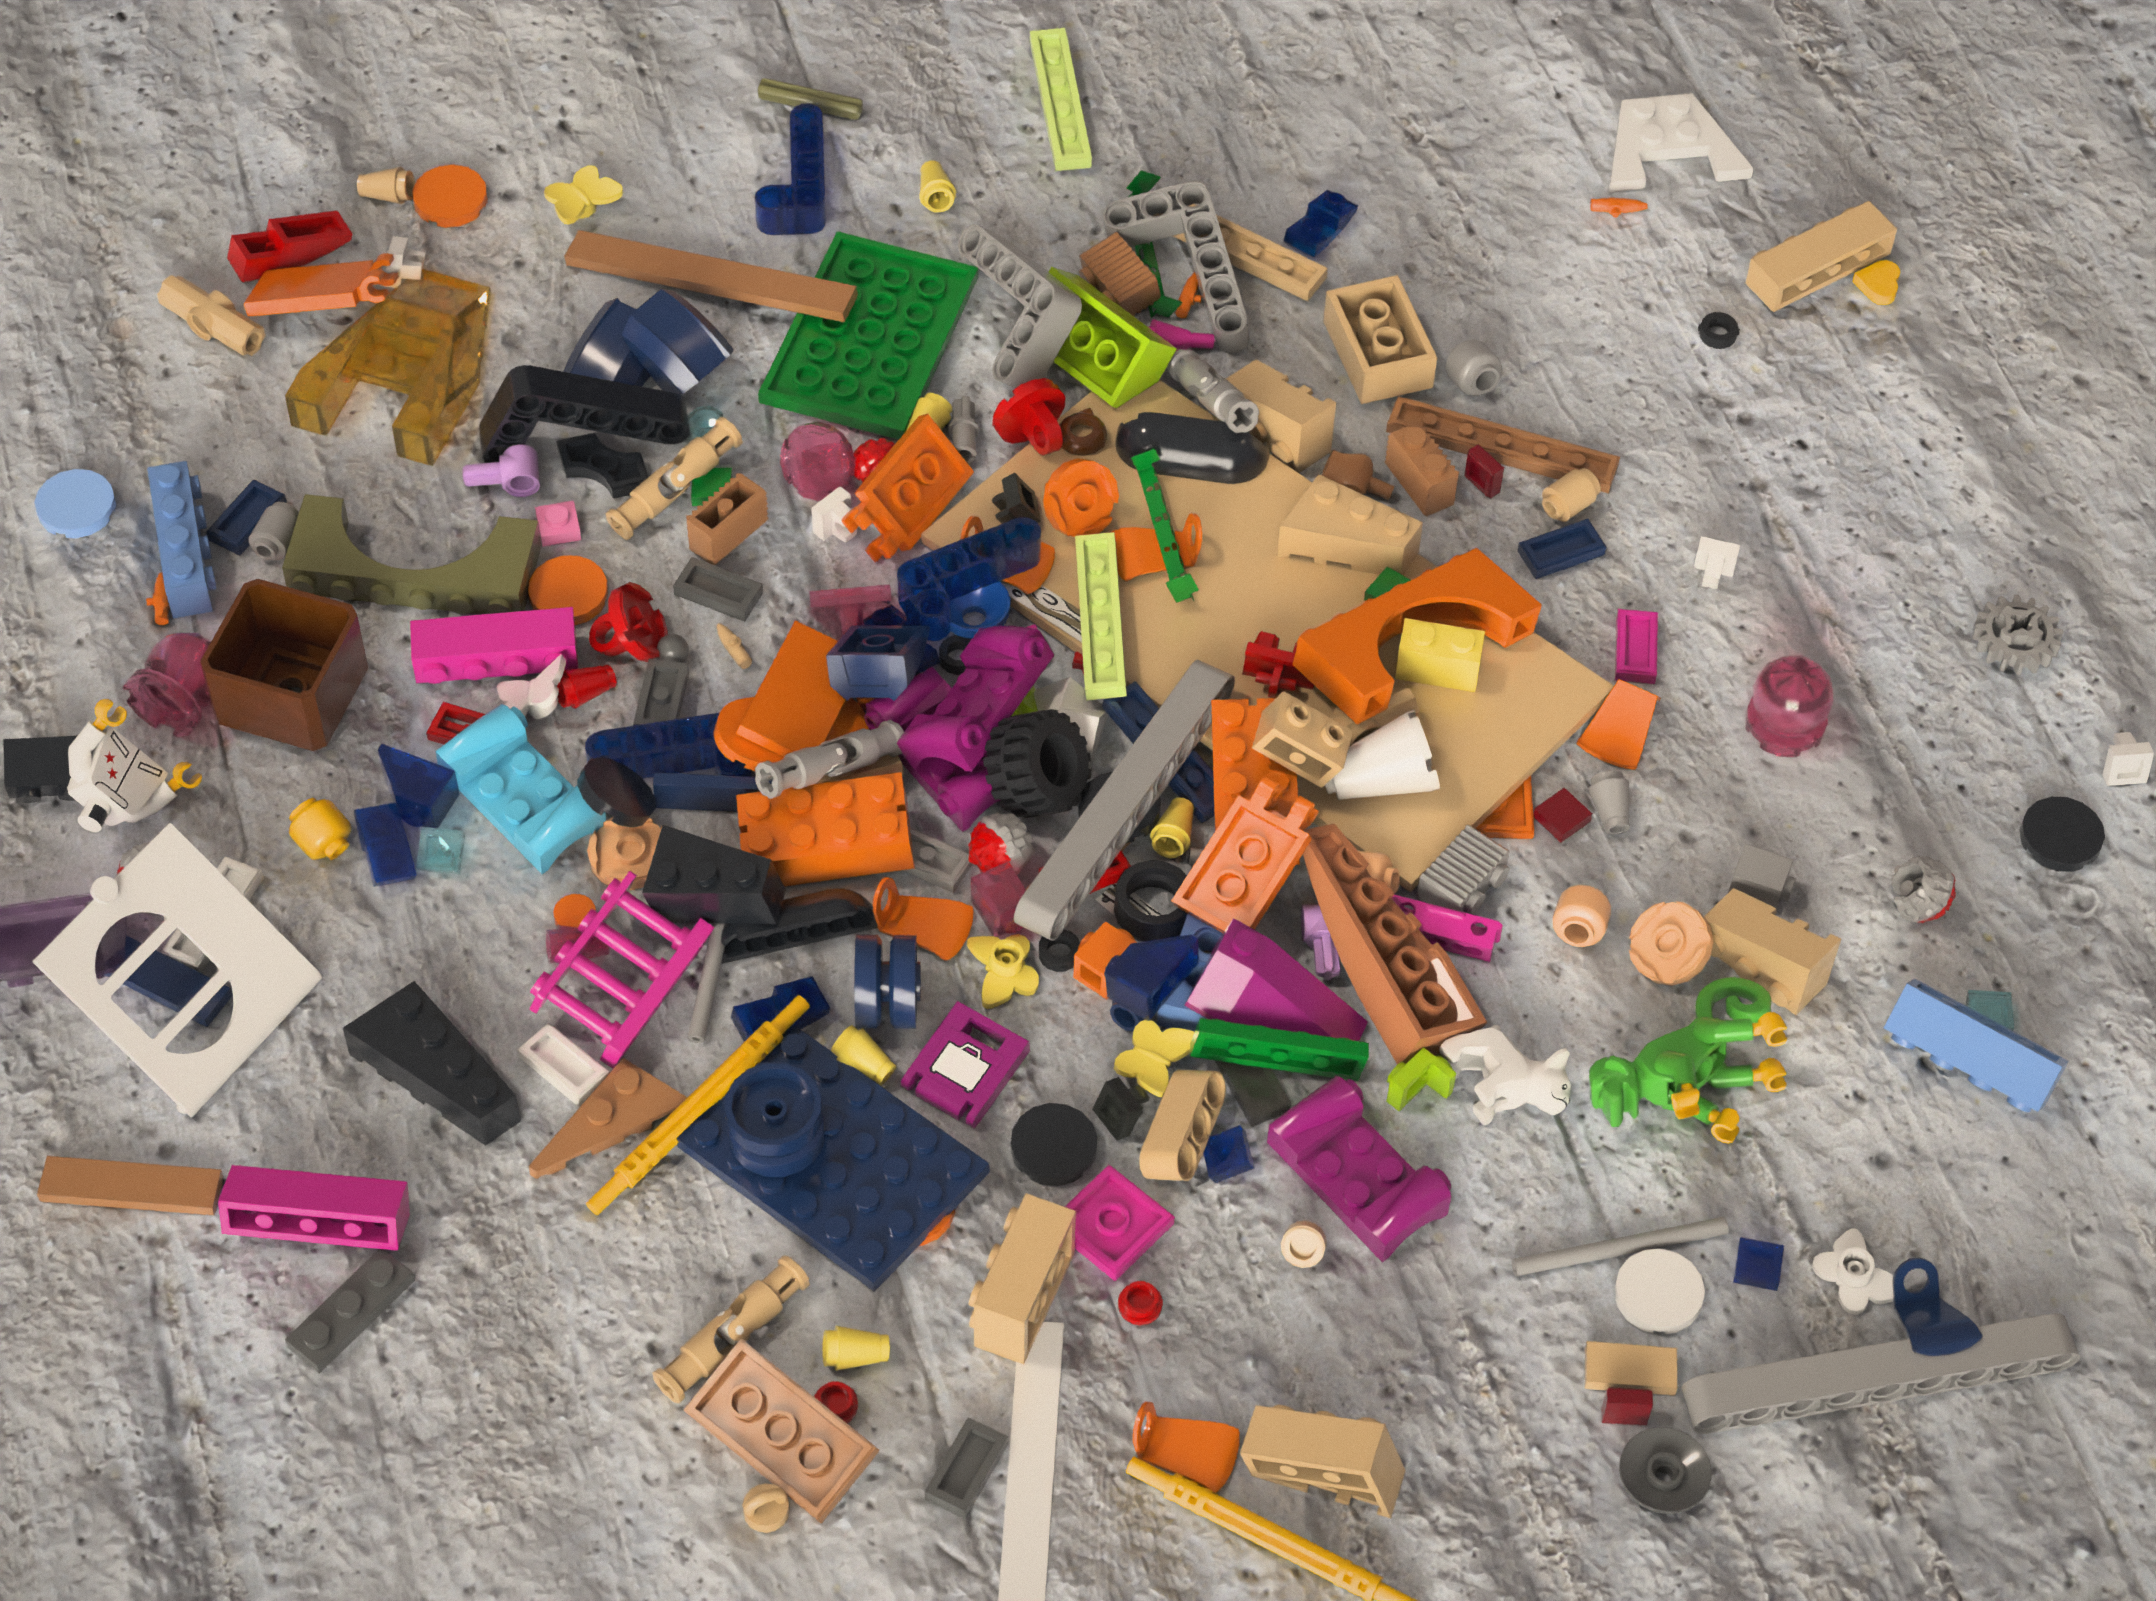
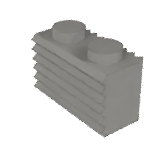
M1466 825L1465 829L1456 836L1455 840L1446 847L1445 851H1442L1441 855L1436 858L1435 862H1432L1425 873H1422L1417 892L1418 899L1429 904L1474 915L1485 900L1486 895L1484 893L1491 886L1497 889L1507 878L1510 868L1507 866L1509 850L1472 826Z

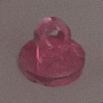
M818 421L803 424L793 430L781 446L780 464L783 476L788 484H793L799 490L797 493L804 498L821 501L839 486L844 490L848 488L854 477L855 457L852 444L849 443L842 432L830 424Z

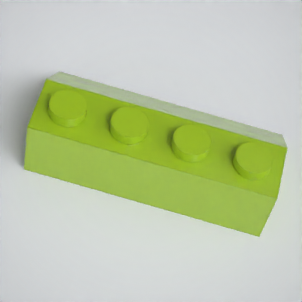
M1051 266L1049 273L1077 294L1082 303L1081 313L1053 362L1115 408H1118L1157 383L1177 348L1079 275Z

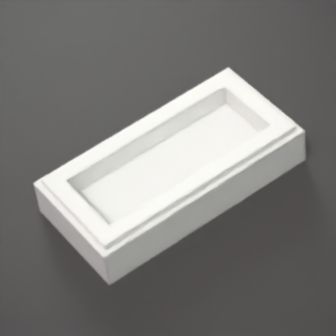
M549 1022L517 1049L521 1060L578 1107L588 1099L609 1074L608 1070Z

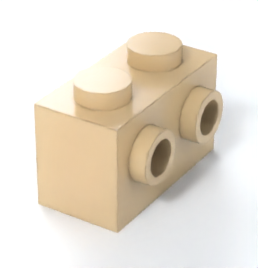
M1283 691L1262 711L1252 749L1322 788L1344 768L1353 730Z

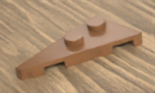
M622 1058L528 1166L530 1175L538 1179L546 1174H554L566 1168V1162L588 1151H590L591 1155H595L623 1142L629 1135L647 1131L653 1128V1121L671 1114L687 1097L625 1058Z

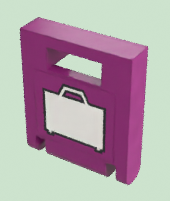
M957 1001L901 1080V1087L911 1091L922 1077L915 1089L916 1097L958 1121L968 1109V1104L971 1105L972 1108L965 1122L970 1127L975 1128L1030 1052L1029 1041ZM972 1027L1002 1043V1045L996 1051L969 1036L972 1032Z

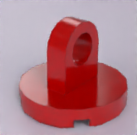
M1047 378L1033 379L1017 386L1012 391L1014 396L1008 402L1005 398L1000 401L993 414L992 425L1003 441L1012 444L1030 441L1034 449L1043 456L1060 451L1063 437L1057 420L1065 408L1066 397L1057 384H1054L1052 380Z
M632 582L612 590L608 599L609 612L596 619L591 626L589 632L591 647L599 653L610 657L626 651L637 660L648 662V659L659 657L660 651L657 649V645L662 637L668 635V630L662 612L659 609L653 610L649 603L653 600L651 594L639 584ZM614 628L613 638L605 644L607 632Z

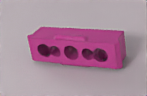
M1398 895L1392 897L1406 915L1412 912L1422 925L1419 930L1432 945L1438 942L1445 951L1490 962L1494 945L1501 939L1503 925L1500 921ZM1405 905H1410V906L1413 907L1414 910H1411V909L1406 908V907H1404V906H1405ZM1481 923L1485 927H1478L1475 924Z

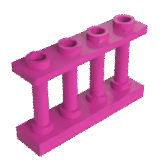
M631 871L627 873L622 881L616 878L612 880L600 898L606 903L599 912L591 909L577 928L582 935L575 944L570 940L566 941L554 959L559 964L551 975L544 971L530 990V993L535 998L529 1010L535 1014L538 1013L548 999L602 1037L601 1042L607 1047L599 1060L612 1069L622 1059L703 948L715 928L702 918L699 919L692 930L686 926L681 929L628 892L637 876ZM617 906L672 943L671 948L676 950V952L669 961L663 957L658 960L605 923ZM594 937L649 974L648 979L653 983L646 993L641 989L634 991L582 955ZM571 968L626 1005L624 1010L630 1013V1015L623 1024L616 1020L614 1023H611L558 986Z

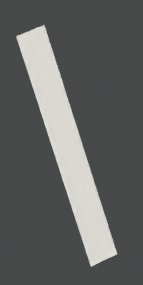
M1043 1322L1025 1363L1016 1362L998 1601H1045L1064 1323Z

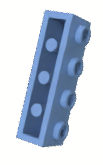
M187 461L147 467L164 587L172 617L174 619L213 612L210 590H216L217 587L213 567H206L205 562L207 559H212L208 536H201L200 529H206L207 523L203 505L197 506L196 499L202 498L198 475H190Z
M1913 979L1906 984L1884 1026V1029L1893 1033L1891 1039L1896 1043L1912 1050L1916 1046L1931 1054L1929 1059L1933 1063L1947 1070H1953L1954 1067L1969 1074L1968 1080L1972 1084L1986 1091H1991L1992 1088L1997 1089L2008 1095V1103L2025 1112H2030L2031 1109L2039 1112L2046 1105L2069 1062L2063 1057L1917 979Z

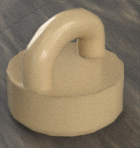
M1297 1221L1290 1225L1284 1233L1281 1243L1282 1253L1286 1260L1294 1266L1301 1268L1311 1267L1322 1259L1327 1239L1323 1230L1315 1223Z
M765 1483L756 1485L744 1497L743 1513L745 1521L754 1530L765 1533L773 1532L781 1528L788 1520L790 1508L784 1489L774 1484Z

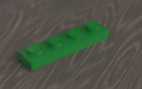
M1200 1018L1190 1043V1057L1331 1078L1339 1076L1345 1080L1359 1081L1369 1058V1043L1353 1041L1349 1038L1313 1035L1303 1031L1292 1032L1272 1029L1262 1025L1251 1026L1226 1022L1221 1019Z

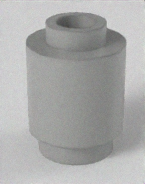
M276 502L265 509L249 536V544L258 557L264 560H281L285 557L299 514L295 507L285 502Z

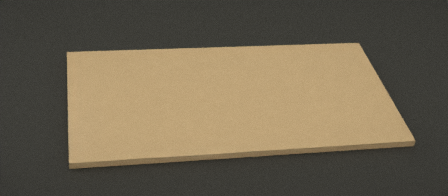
M1160 379L1157 383L1118 408L1112 407L1091 391L1062 415L1057 422L1060 424L1066 417L1091 408L1094 415L1099 417L1106 427L1107 438L1103 448L1093 454L1083 456L1070 454L1061 448L1060 451L1043 456L1029 443L921 534V542L965 574L973 572L965 567L960 549V538L963 526L970 516H977L981 519L985 536L1030 539L1044 542L1055 548V556L1051 571L1042 586L1080 609L1075 537L1064 535L1053 528L1045 514L1043 504L1045 483L1048 482L1052 473L1064 462L1076 458L1093 460L1105 466L1111 471L1117 481L1119 500L1118 503L1114 502L1113 510L1109 515L1113 519L1100 533H1110L1123 527L1154 529L1138 471L1125 464L1117 454L1115 439L1118 426L1121 422L1125 424L1137 419L1138 414L1142 412H1155L1214 421L1220 420ZM1078 425L1071 432L1076 436L1082 437L1089 435L1092 429L1086 425ZM1271 454L1264 471L1256 478L1244 483L1225 484L1157 474L1173 530L1182 532L1187 517L1191 513H1196L1199 516L1202 526V545L1196 563L1192 567L1185 568L1186 574H1191L1199 589L1192 593L1194 601L1192 598H1188L1178 603L1175 602L1166 585V582L1170 581L1167 570L1136 576L1129 581H1124L1118 575L1126 686L1136 681L1159 708L1196 660H1200L1235 676V686L1229 699H1248L1249 706L1257 705V698H1269V685L1255 682L1256 677L1242 675L1245 650L1248 642L1254 643L1259 632L1263 631L1275 634L1280 638L1278 649L1293 652L1295 643L1304 631L1310 628L1314 629L1330 621L1336 615L1344 614L1365 602V591L1379 576L1377 574L1351 570V565L1327 560V564L1323 565L1314 563V558L1295 554H1290V558L1277 556L1280 525L1312 482ZM1013 473H1016L1035 492L1041 522L1030 528H1027L1018 519L1011 525L1003 526L995 517L997 513L1003 510L995 506L992 499L997 494L1004 492L1001 479ZM1155 483V490H1159L1158 483ZM1148 487V488H1147V492H1150V491L1153 490L1152 487ZM1163 513L1164 521L1168 519L1167 513ZM1156 517L1155 521L1159 522L1161 517ZM1193 524V526H1192V542H1193V544H1194V543H1195V536H1196V534H1195V527H1194V524ZM974 526L968 535L969 547L972 545L975 537ZM1418 554L1403 576L1413 580L1428 569L1433 570L1437 566ZM1010 597V606L1072 651H1078L1083 657L1082 642ZM1535 632L1506 648L1485 636L1475 692L1395 679L1402 636V633L1388 640L1378 650V654L1384 668L1395 680L1393 690L1403 686L1405 689L1409 688L1416 697V703L1420 710L1419 720L1432 755L1431 769L1437 772L1440 789L1429 792L1338 800L1336 792L1328 794L1325 785L1321 788L1297 774L1298 797L1302 796L1315 804L1313 808L1319 812L1313 823L1318 827L1335 824L1358 851L1382 852L1388 855L1392 861L1393 868L1399 870V885L1411 892L1419 885L1422 873H1425L1426 869L1431 866L1432 862H1435L1436 858L1441 855L1442 851H1445L1446 847L1455 840L1456 836L1465 829L1466 825L1476 829L1490 816L1496 808L1600 709L1614 685ZM1315 685L1313 690L1296 686L1294 692L1281 688L1278 692L1279 696L1285 691L1326 716H1331L1337 707ZM1211 724L1200 739V742L1213 751Z

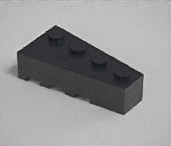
M415 981L343 1027L350 1056L359 1062L365 1061L377 1070V1074L389 1082L395 1081L410 1091L411 1096L423 1105L428 1103L440 1111L443 1118L486 1146L521 1122L515 1093Z

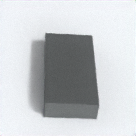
M691 557L673 585L674 595L744 622L763 594L762 583Z
M968 1417L926 1488L925 1500L966 1519L1007 1448L1008 1436Z

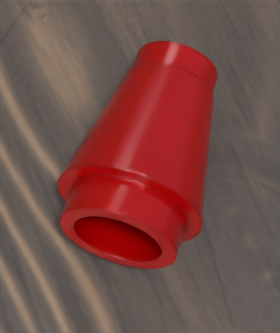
M607 664L604 666L564 670L563 676L557 685L559 689V704L563 708L571 706L573 709H576L609 691V689L615 688L617 681L612 667Z

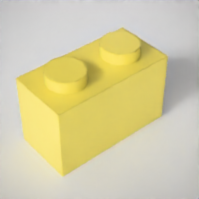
M1405 618L1395 679L1475 692L1485 631Z

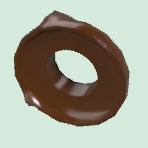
M1091 408L1066 417L1059 424L1063 437L1062 448L1070 454L1089 455L1105 446L1107 438L1105 424L1099 417L1094 415ZM1078 425H1086L1092 429V432L1087 436L1080 437L1074 435L1071 430Z

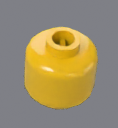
M310 798L301 803L291 813L289 817L291 821L289 834L310 859L319 860L327 856L330 860H333L348 848L349 842L347 838L350 835L352 826L349 820L329 799L316 800L315 798Z

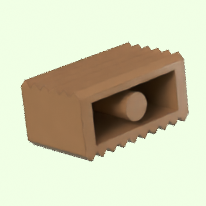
M1118 232L1113 233L1079 255L1082 269L1079 270L1080 277L1093 287H1096L1097 290L1132 316L1140 313L1142 309H1147L1148 305H1153L1161 297L1155 275L1148 270L1147 266L1136 256L1135 252L1119 236Z
M1416 422L1389 434L1388 445L1386 446L1388 450L1386 451L1387 455L1384 462L1423 515L1429 516L1454 505L1459 471H1456L1455 466L1451 465V460H1447V455L1443 454V450L1438 449L1439 444H1435V439L1430 438L1431 434L1426 433L1427 428L1422 427L1423 423Z
M736 473V478H730V482L725 483V487H719V492H714V496L708 497V501H703V506H697V510H692V515H686L689 549L706 562L716 565L769 519L767 516L768 508L766 505L768 503L766 502V491L743 474Z

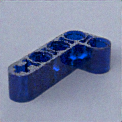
M808 103L799 104L790 112L791 184L768 185L758 189L755 193L756 225L764 234H814L821 231L826 225L823 114L816 105Z
M1016 518L901 564L897 570L898 602L911 625L929 626L928 641H939L947 637L951 630V600L1037 566L1041 559L1040 525L1030 518Z
M719 713L602 730L590 735L585 742L587 763L590 759L599 757L613 759L628 766L640 775L642 779L652 778L654 773L657 772L684 773L713 768L714 775L752 776V770L744 768V763L738 760L732 762L717 747L713 732Z

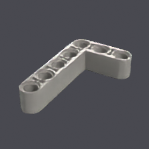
M1188 181L1110 203L1103 213L1107 237L1118 232L1119 236L1130 247L1184 234L1216 344L1219 349L1229 354L1243 351L1250 341L1247 315L1212 199L1206 185L1198 181ZM1191 204H1200V205L1193 206V207H1190V206H1189V205H1191ZM1156 213H1163L1160 216H1152ZM1119 223H1127L1123 226H1117ZM1202 234H1208V235H1209V236L1201 237V238H1200V237H1197V236L1202 235ZM1210 265H1218L1216 268H1207ZM1220 296H1227V297H1228V298H1226V299H1224V300H1217V299H1216V298H1218V297H1220ZM1231 327L1238 328L1235 331H1225L1226 329Z
M969 225L965 228L959 239L958 247L961 255L1025 306L993 363V377L995 380L1013 388L1033 379L1044 378L1081 313V299L1006 238L979 225Z

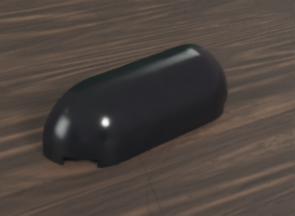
M1142 412L1138 414V418L1125 424L1121 422L1115 439L1117 454L1125 464L1135 470L1137 469L1131 457L1155 449L1160 460L1152 463V466H1154L1157 474L1225 484L1244 483L1256 478L1266 468L1270 456L1268 443L1260 442L1257 438L1250 435V431L1247 433H1235L1228 428L1226 422L1155 412Z
M832 888L783 899L776 924L724 925L721 943L725 948L721 964L876 929L878 926L873 914V905L861 894L845 888Z

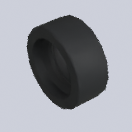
M1156 860L1139 862L1126 869L1118 879L1116 886L1114 914L1117 923L1122 929L1128 931L1134 938L1140 941L1158 943L1172 940L1180 935L1188 913L1177 908L1165 915H1147L1136 910L1129 900L1132 893L1147 887L1162 888L1175 895L1187 875L1179 867L1168 862Z

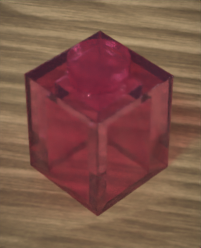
M1009 862L971 877V902L994 937L1005 933H1015L1023 928L1014 923V913L1026 889Z

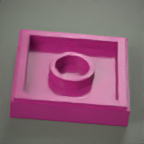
M1110 1164L1065 1206L1076 1211L1075 1249L1114 1281L1124 1274L1174 1225L1175 1216Z

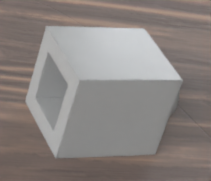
M1745 843L1732 877L1729 892L1735 888L1775 907L1777 910L1780 899L1789 901L1796 881L1795 877L1789 876L1793 859Z

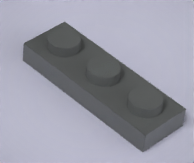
M378 1249L285 1339L287 1348L320 1374L415 1281L413 1272L384 1249Z

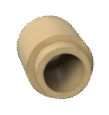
M1586 468L1572 470L1543 490L1542 506L1548 516L1561 522H1566L1595 502L1596 496L1601 491L1600 483L1596 476Z

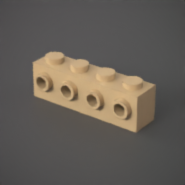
M1870 201L1855 208L1850 207L1842 214L1826 222L1821 221L1806 232L1797 236H1790L1783 243L1767 251L1762 250L1751 258L1745 284L1772 312H1775L1890 255L1897 228Z

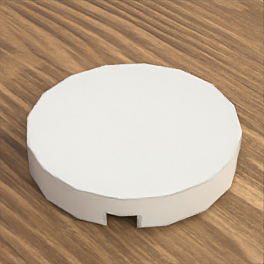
M1664 1249L1643 1250L1629 1257L1619 1269L1615 1285V1299L1617 1307L1625 1319L1641 1331L1653 1333L1655 1330L1659 1332L1665 1331V1334H1672L1690 1326L1700 1314L1705 1288L1701 1274L1691 1261L1676 1252Z

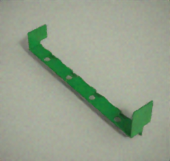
M1141 170L1126 187L1127 190L1133 191L1128 197L1149 192L1161 177ZM1153 241L1150 244L1135 246L1136 255L1141 260L1140 251L1143 250L1144 258L1141 261H1143L1144 265H1149L1150 271L1157 279L1161 297L1153 305H1148L1150 318H1153L1156 313L1169 318L1182 302L1164 295Z
M1152 449L1131 457V460L1140 477L1170 580L1166 582V585L1176 603L1188 598H1192L1194 601L1192 593L1199 589L1191 574H1186L1158 475L1154 466H1152V463L1159 461L1160 458L1156 450ZM1155 483H1158L1159 490H1155ZM1148 487H1152V488H1153L1152 491L1147 492V488H1148ZM1163 513H1167L1168 519L1165 521ZM1160 516L1161 520L1159 522H1156V517ZM1172 543H1176L1177 550L1173 551ZM1170 547V550L1165 552L1164 548Z

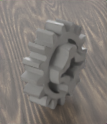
M2015 594L2012 602H2008L2003 596H1999L1996 605L1991 602L1985 604L1983 612H1979L1977 615L1972 639L1978 641L1977 652H1988L1986 658L1988 664L1997 660L2001 663L2000 671L2004 672L2008 666H2012L2016 675H2021L2023 667H2027L2032 673H2037L2040 664L2045 667L2050 666L2052 658L2057 656L2060 649L2063 630L2057 628L2058 617H2047L2049 611L2047 605L2038 609L2035 607L2034 598L2031 597L2027 603H2023L2020 596Z

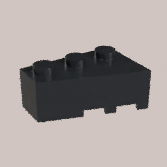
M663 825L642 893L649 907L673 923H697L702 918L708 923L776 924L786 889L771 859Z

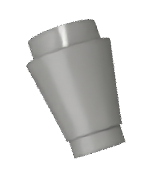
M1617 770L1604 771L1594 775L1591 778V786L1588 791L1606 833L1616 835L1630 829L1629 781L1624 779L1623 773Z

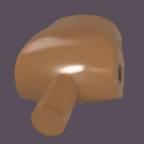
M1332 450L1321 474L1363 495L1368 491L1386 500H1389L1394 489L1393 485L1373 477L1372 460L1365 454H1347Z

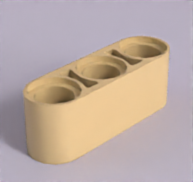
M1177 1070L1173 1073L1140 1152V1170L1146 1179L1189 1181L1193 1178L1226 1095L1225 1080L1219 1071Z

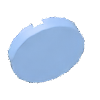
M83 469L60 472L46 480L39 488L34 502L41 525L54 535H56L55 532L65 534L66 538H80L94 534L107 525L110 521L109 516L116 509L114 492L108 480L101 474Z

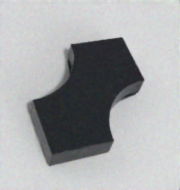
M595 433L556 441L565 477H583L595 480L607 488L613 499L630 495L632 490L648 478L641 453H625L612 450L602 444Z

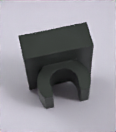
M1016 473L1001 479L1004 492L997 494L992 499L993 504L1000 510H1003L995 515L996 519L1003 526L1011 525L1017 519L1027 528L1040 523L1041 519L1035 492Z
M1117 1077L1105 1081L1092 1110L1117 1141L1131 1135L1138 1118L1143 1113L1141 1104L1148 1102L1150 1097L1140 1085L1128 1089L1122 1080Z

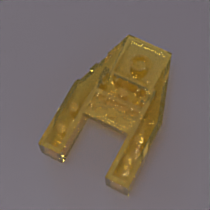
M422 269L421 280H405L392 290L384 301L376 303L300 369L285 394L291 426L327 436L357 383L362 381L409 395L392 425L397 456L433 466L480 384V368L484 355V336L488 323L491 288L426 269Z

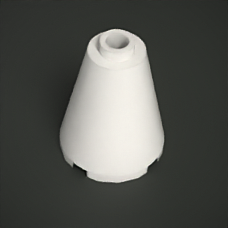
M1415 710L1404 713L1349 746L1344 768L1325 784L1327 793L1336 792L1338 800L1429 792L1440 789L1437 772L1431 769V751Z

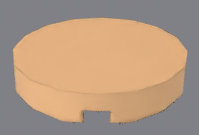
M611 817L603 822V827L597 832L595 830L590 836L587 853L591 870L602 883L608 886L614 878L622 881L627 873L631 871L637 876L630 890L643 888L662 826L660 828L657 824L653 823L651 818H648L642 826L634 828L619 826L611 821L613 819Z
M1675 901L1676 903L1670 902L1666 904L1662 902L1654 904L1640 914L1631 928L1629 937L1631 939L1630 959L1642 975L1657 984L1673 986L1688 982L1703 970L1710 959L1713 947L1711 926L1698 910L1685 902Z

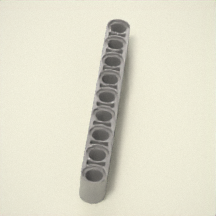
M1200 660L1192 663L1025 891L1016 907L1014 923L1049 940L1054 941L1058 938L1129 840L1139 823L1211 726V700L1230 698L1235 686V676Z
M2053 1313L1977 1326L1983 1336L1981 1340L1971 1348L1950 1355L1926 1356L1912 1351L1910 1340L1903 1339L1704 1374L1688 1380L1681 1388L1694 1431L1700 1434H1709L2058 1372L2075 1365L2080 1360V1355L2065 1316Z

